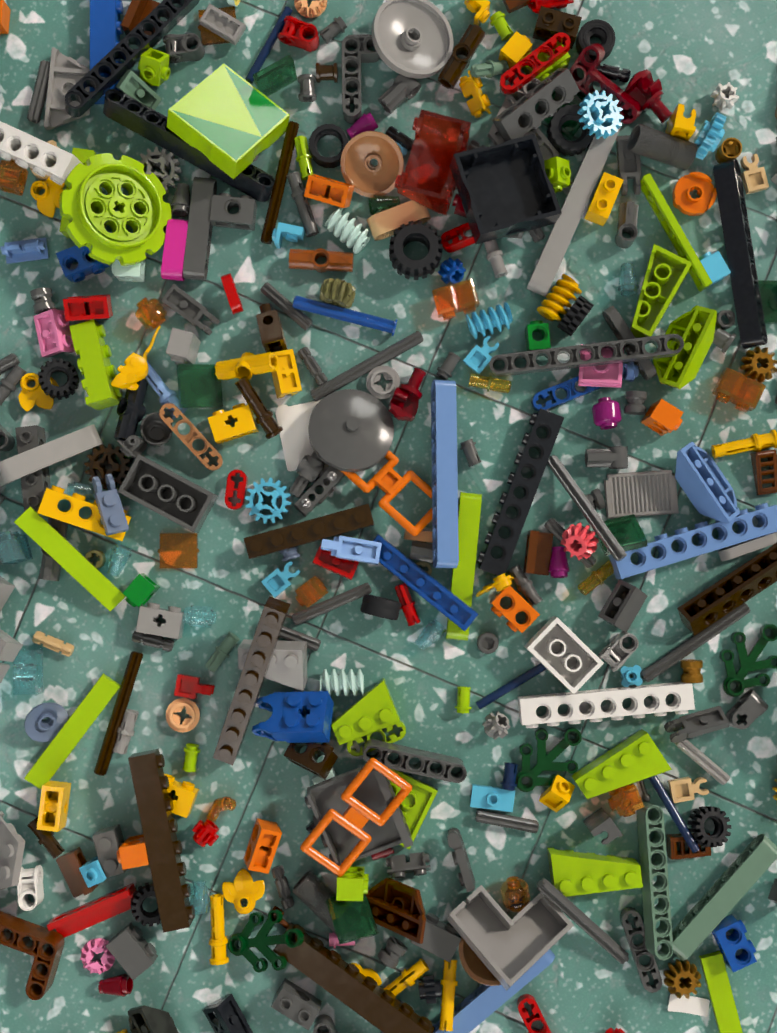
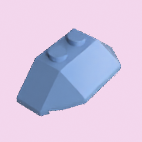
M693 442L677 452L675 479L698 513L725 524L732 521L740 514L735 493L713 458Z

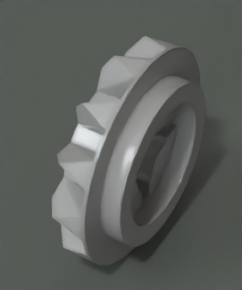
M377 366L367 376V389L377 399L386 400L393 397L396 388L400 385L399 375L389 366ZM381 374H383L386 381H392L386 384L385 391H383L381 385L376 384L380 382Z

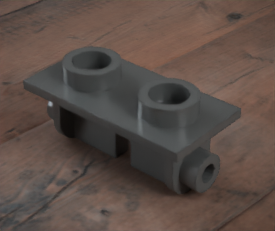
M136 435L129 436L124 442L117 440L121 445L119 449L132 459H135L138 454L141 455L148 446L146 441Z
M410 853V862H406L405 854L391 855L390 858H386L387 867H391V870H387L388 875H392V878L405 877V873L413 872L414 876L426 875V871L431 870L430 865L426 866V863L430 862L429 853Z

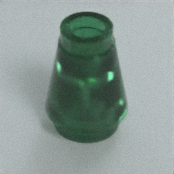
M374 195L372 198H369L370 214L374 215L400 205L399 196Z

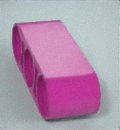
M169 219L167 221L161 265L162 279L185 280L183 277V264L188 229L187 220Z

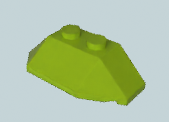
M696 305L691 311L670 323L665 335H680L683 338L684 346L676 356L653 359L661 384L681 389L695 379L714 340L716 310ZM673 340L667 342L670 350L678 349L677 342Z

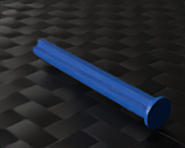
M295 296L293 300V308L392 333V336H394L397 319L393 321L301 296Z

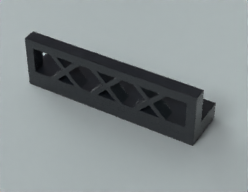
M227 994L217 1004L206 1006L203 1009L215 1033H253L232 994Z

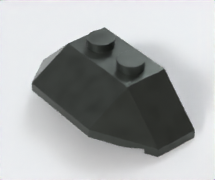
M145 1005L128 1010L131 1033H179L169 1012Z

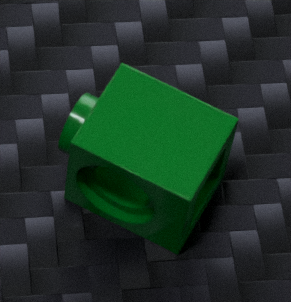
M536 320L531 321L526 326L525 339L527 351L551 348L549 323ZM539 332L543 339L541 341L534 340L532 333Z
M143 573L139 574L122 594L127 597L125 600L131 606L140 607L144 606L160 587Z

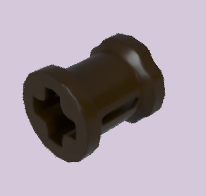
M316 63L317 83L327 80H333L334 83H338L337 63L333 65H320V63Z

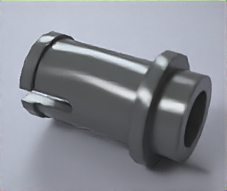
M340 16L338 18L335 17L331 24L319 32L327 44L339 33H344L347 28Z
M449 352L441 367L437 368L438 372L436 374L440 378L448 380V378L452 377L451 373L461 358L455 353Z
M469 439L460 443L462 446L460 450L463 449L469 467L482 462L475 447L476 442Z

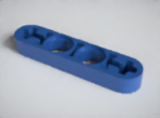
M579 376L536 393L531 402L532 407L536 411L540 408L547 411L603 387L591 388L586 386V390L580 392L575 388V382L579 379ZM560 388L564 389L567 393V397L562 400L558 399L555 395V391ZM548 392H551L552 400L545 402V407H542L541 404H536L539 400L538 397L546 399L550 396Z

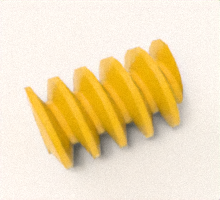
M562 274V279L556 282L557 286L552 287V293L547 294V300L545 299L541 302L542 306L537 307L538 313L549 321H561L562 319L558 314L566 315L567 313L563 307L571 308L572 305L569 299L576 301L577 298L574 293L579 295L582 293L578 284L565 274Z

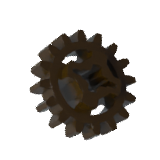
M109 443L107 448L105 445L100 444V450L92 449L94 452L93 456L87 455L90 462L84 463L85 466L89 467L85 474L91 475L89 481L92 482V477L98 476L96 470L101 473V478L99 477L101 485L103 484L104 490H108L105 475L112 474L115 489H117V483L122 485L127 471L130 470L128 464L132 460L126 459L127 456L123 452L121 453L119 446L114 449L113 444ZM115 454H116V455L119 457V459L121 460V464H119V463L116 461V456H115ZM105 465H112V469H105ZM120 472V474L118 475V477H116V478L114 479V476H115L117 473Z

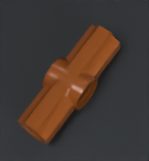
M322 248L316 250L290 249L289 269L316 270L320 273L326 271L353 272L354 253L327 251ZM319 257H325L327 259V261L324 264L320 265L316 263V260Z

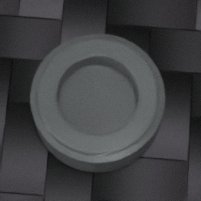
M484 632L477 639L478 649L485 654H491L498 648L499 641L493 633Z

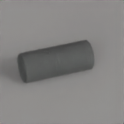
M641 124L634 127L627 144L630 152L682 170H686L692 165L697 152L695 143Z
M312 870L305 873L292 889V892L307 907L309 906L310 910L326 926L330 927L338 937L342 936L357 918V914L347 907L343 901H336L335 893L325 886L316 877L315 873L313 874Z

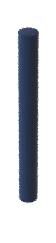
M285 6L245 79L249 83L254 82L274 46L278 33L284 27L285 16L291 15L292 9Z
M540 663L475 703L481 710L545 671L546 668Z
M657 775L649 777L648 779L692 853L700 850Z

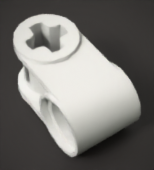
M36 865L35 868L29 869L21 867L17 892L18 905L24 911L34 909L44 899L43 868L41 865ZM28 894L34 896L35 902L29 901Z

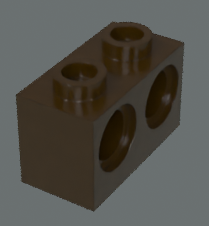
M541 6L532 38L546 42L555 34L563 32L569 35L571 41L570 49H572L582 17Z
M290 743L284 753V756L290 762L326 780L338 758L333 752L334 748L327 743ZM307 746L306 750L300 753L301 748ZM321 755H325L324 759L317 763L318 758Z

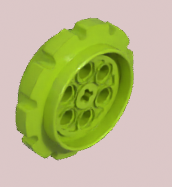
M111 153L97 154L89 157L86 162L87 166L82 163L76 165L64 181L69 190H63L59 199L60 215L69 220L65 230L78 248L88 247V255L91 258L111 265L117 259L121 266H130L146 259L145 252L149 255L156 253L165 242L166 234L163 229H166L167 221L172 217L170 203L164 202L162 198L166 194L165 188L154 173L146 174L143 170L144 165L139 161L122 155L119 160H115ZM99 187L105 188L108 195L102 194ZM121 188H125L129 195L123 194ZM91 206L97 207L99 214L94 213L91 210ZM134 206L141 210V214L135 212ZM105 224L112 228V233L105 230ZM126 225L132 227L133 233L127 231Z

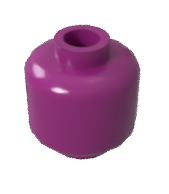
M611 397L600 398L598 403L592 406L594 424L600 427L601 430L616 428L622 419L620 405L617 401L611 400Z

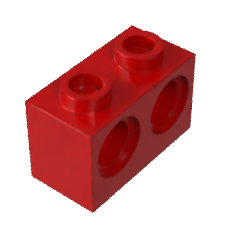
M110 294L66 297L63 299L66 321L104 319L113 316Z

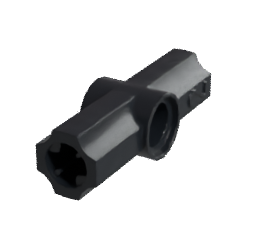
M144 379L137 382L139 385L137 390L126 389L125 397L120 400L117 406L119 419L114 435L115 440L124 442L129 436L135 435L138 423L145 416L146 408L143 403L148 383Z

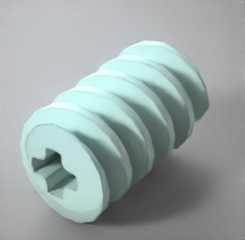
M340 207L330 215L325 223V227L327 226L329 232L334 231L336 238L340 237L342 243L347 242V248H353V253L358 254L371 238V236L367 237L369 230L365 229L361 232L362 224L354 226L356 219L352 218L348 221L350 213L347 212L341 215L343 208Z
M324 669L320 676V691L326 690L331 696L334 690L336 696H340L343 690L345 696H348L350 690H352L353 695L357 696L360 690L362 696H364V675L361 669H358L356 675H354L353 669L349 670L348 675L345 674L344 669H341L339 675H337L335 669H332L331 675H328L327 669Z

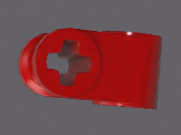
M285 16L282 32L278 33L277 38L286 45L295 46L309 52L315 51L320 44L317 28L313 24L298 20L295 17ZM307 36H313L312 39H305Z

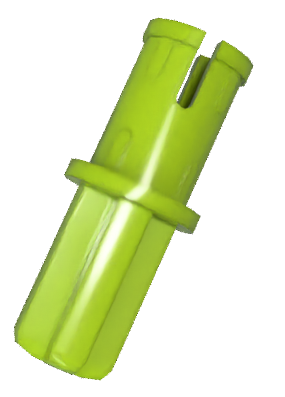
M302 135L295 137L294 142L301 180H306L308 175L313 174L312 155L309 154L307 138Z

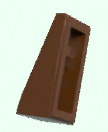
M776 449L751 453L757 495L777 493ZM768 457V462H761L760 458ZM769 466V470L761 471V467ZM770 474V479L762 480V475ZM772 483V487L762 488V484Z
M666 834L667 856L671 860L711 856V847L705 846V850H701V844H698L700 850L692 853L689 846L688 851H685V839L682 834ZM676 842H680V851H677Z

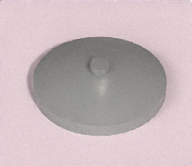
M386 0L380 6L373 19L371 33L374 47L382 61L400 75L415 79L431 77L441 71L451 57L454 44L451 26L444 14L428 0Z

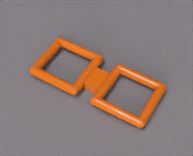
M390 450L385 456L388 462L367 483L355 472L341 471L364 493H369L376 485L386 494L378 502L379 506L412 536H417L432 520L431 508L414 526L389 504L410 481L432 499V488L415 472L409 470L401 477L393 470L398 464L399 459Z
M370 758L341 794V799L350 806L343 815L334 809L328 810L301 844V851L338 877H342L371 842V836L362 830L365 824L370 819L378 826H383L412 791V785L377 759ZM373 768L401 788L381 815H378L352 796ZM332 820L360 839L340 866L312 847Z

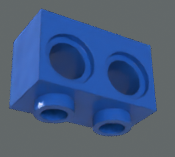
M75 245L56 253L65 277L71 282H80L86 278L85 276L90 274H100L110 265L97 260L90 262L91 257L88 255L89 249L86 246L78 248ZM78 262L77 268L70 270L71 264Z
M731 914L718 924L712 931V934L727 966L734 973L757 962L753 954L756 953V949L751 940H747L744 934L747 930L743 922L737 920ZM733 928V933L729 936H726V932L729 929ZM738 949H743L740 955L735 956Z

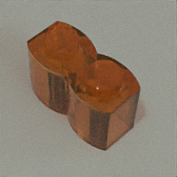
M473 279L432 290L438 318L443 317L444 320L454 318L456 316L455 313L464 312V314L475 312L480 304Z
M726 368L722 371L712 393L716 395L717 400L723 403L732 402L736 405V409L747 412L756 408L766 386L735 370Z

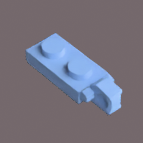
M339 535V537L334 536L333 541L322 539L321 549L331 551L330 556L378 565L382 543Z

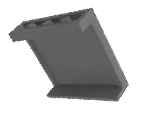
M363 766L307 787V796L304 797L308 809L313 810L315 826L330 809H334L343 815L350 805L341 799V794ZM373 768L352 796L378 815H381L394 799L395 793L389 779ZM400 806L383 826H378L369 819L362 830L368 833L372 839L355 861L401 843L404 844L405 848L413 846L412 835ZM334 820L329 823L322 832L323 835H321L324 847H328L330 850V860L338 866L341 865L360 841L358 837Z

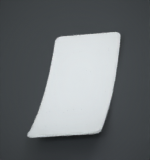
M670 994L668 1011L707 1017L710 1000L690 996L687 999L684 995L679 999L675 994Z

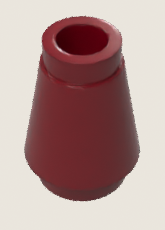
M124 973L100 980L98 990L100 994L125 997L127 994H131L133 990V980Z

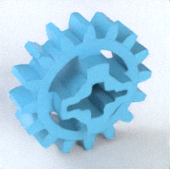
M597 90L592 94L589 93L579 104L581 108L578 110V114L582 115L579 122H584L585 124L583 130L588 128L590 130L589 135L591 136L595 133L596 139H599L601 136L606 139L614 135L622 126L620 121L624 119V116L619 114L623 109L617 107L619 101H613L612 94L607 97L604 90L600 94Z
M716 112L710 122L705 120L694 139V143L697 144L696 158L703 160L708 151H715L725 134L722 128L726 121V116Z
M261 478V484L259 485L253 482L255 488L253 490L248 488L247 491L251 495L245 497L246 500L250 501L245 507L252 509L249 515L253 516L256 514V521H260L263 518L264 524H267L269 519H271L272 523H276V517L281 520L284 519L282 513H289L286 505L292 504L287 501V498L291 497L290 493L285 494L287 487H280L281 481L279 480L274 484L273 478H269L268 482ZM264 487H273L276 488V490L272 492H266ZM256 494L259 495L257 504L254 503ZM263 494L268 496L269 498L273 497V499L271 500L273 507L269 506L268 504L264 505L266 500L264 499L265 497L263 496ZM282 496V505L279 508L277 506L278 499ZM266 509L270 510L273 514L263 515L260 512Z

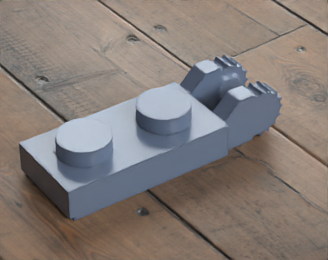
M112 474L105 475L108 491L103 492L99 477H92L95 491L94 497L106 535L128 531L129 526L118 491L115 489Z

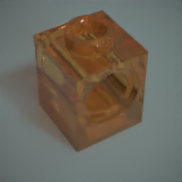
M13 159L10 162L1 160L0 190L22 196L29 172L17 165Z
M315 575L295 590L297 593L295 598L302 607L306 605L309 608L328 594L329 590L320 578Z

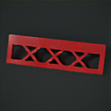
M134 883L55 916L46 925L48 931L56 929L65 938L130 910L131 898H133L134 891L137 892Z

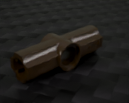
M470 24L460 42L454 47L451 57L438 77V81L442 86L447 89H454L464 70L469 67L470 60L485 37V32L481 27L476 24ZM464 55L466 58L459 59L457 56Z

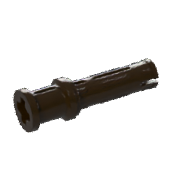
M247 376L244 379L238 380L235 385L256 416V423L262 426L266 433L265 437L270 439L283 430L282 426H278L273 418V412L267 410Z

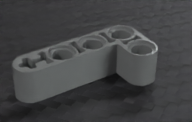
M348 35L342 40V108L344 120L349 124H354L362 116L361 63H374L380 60L376 50H368L369 47H374L372 35ZM349 47L356 48L354 51H348L347 49ZM353 67L356 68V71L349 72L347 69ZM349 88L357 89L354 93H350L347 90ZM350 104H354L353 113H350Z

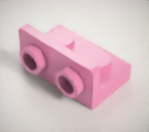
M50 309L33 316L42 357L48 358L62 352L72 353L75 351L69 327L70 323L65 320L63 310Z

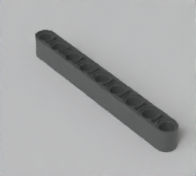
M667 334L500 354L491 358L489 366L493 375L503 377L666 358L679 354L684 346V341L678 334ZM671 340L677 342L678 349L670 350L667 342ZM647 343H652L656 346L654 353H649L645 350ZM623 347H633L634 354L630 356L625 355ZM609 348L613 356L604 358L601 355V350ZM588 351L591 354V358L583 361L580 359L579 353ZM565 353L570 359L567 363H560L557 359L558 355ZM539 356H545L548 362L546 365L540 366L536 363V359ZM523 358L527 364L524 368H517L514 365L515 361ZM503 361L505 363L504 369L501 371L495 370L493 368L495 362Z

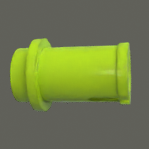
M498 11L490 17V24L495 27L501 40L505 41L514 33L505 20L506 15Z
M457 686L456 713H469V709H472L470 706L471 687Z
M187 743L186 747L183 748L185 756L182 770L185 772H196L198 753H200L199 745Z

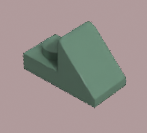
M127 69L116 85V88L154 110L162 100L160 96L129 69Z

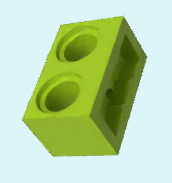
M350 866L342 877L337 876L336 901H363V895L368 894L369 874H364L365 867Z

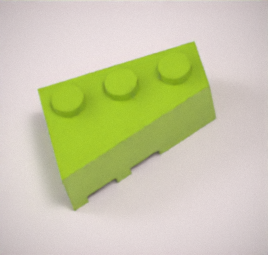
M383 678L379 681V683L332 722L331 726L339 745L400 721L385 679Z

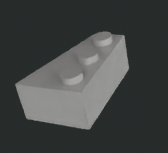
M243 639L238 647V669L243 670L252 640ZM278 641L265 678L304 691L308 682L307 641Z

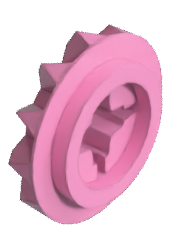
M95 938L88 941L81 950L80 960H82L83 968L88 969L90 974L98 973L100 975L108 971L114 964L115 957L106 948L109 941ZM104 951L102 957L100 958L101 962L99 960L92 961L95 955L93 952L99 954Z

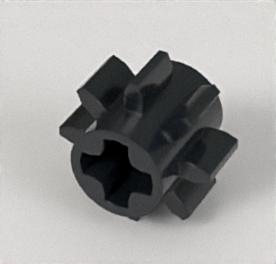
M434 975L423 976L424 982H418L420 1000L426 999L427 1004L437 1003L436 998L442 997L440 980H434Z

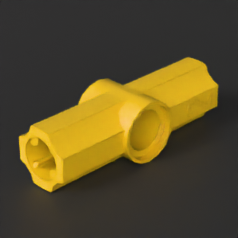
M245 352L240 358L217 362L215 364V375L218 380L244 379L245 376L250 380L253 375L277 371L279 368L278 357L276 353L272 352L257 355Z

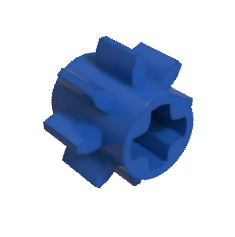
M451 257L443 261L440 271H438L442 276L441 280L445 284L449 282L453 285L459 283L466 271L462 266L463 263L458 258L454 261Z

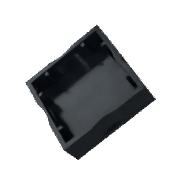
M535 134L508 140L496 146L480 147L453 155L450 169L475 244L555 224L562 214L553 186L547 177L544 159Z

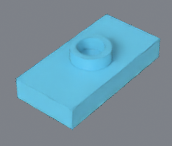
M472 784L470 807L513 812L515 790Z

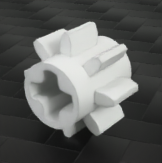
M730 82L724 86L719 83L716 91H713L710 96L714 98L712 106L718 107L720 111L726 107L730 110L734 106V102L739 99V96L736 95L738 88H734L730 85Z

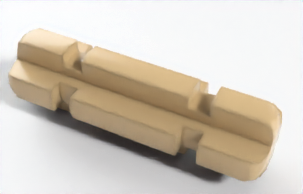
M36 631L33 635V643L43 644V647L57 653L61 651V654L70 657L74 651V645L67 642L64 644V641L50 635L45 636L46 634L41 631Z

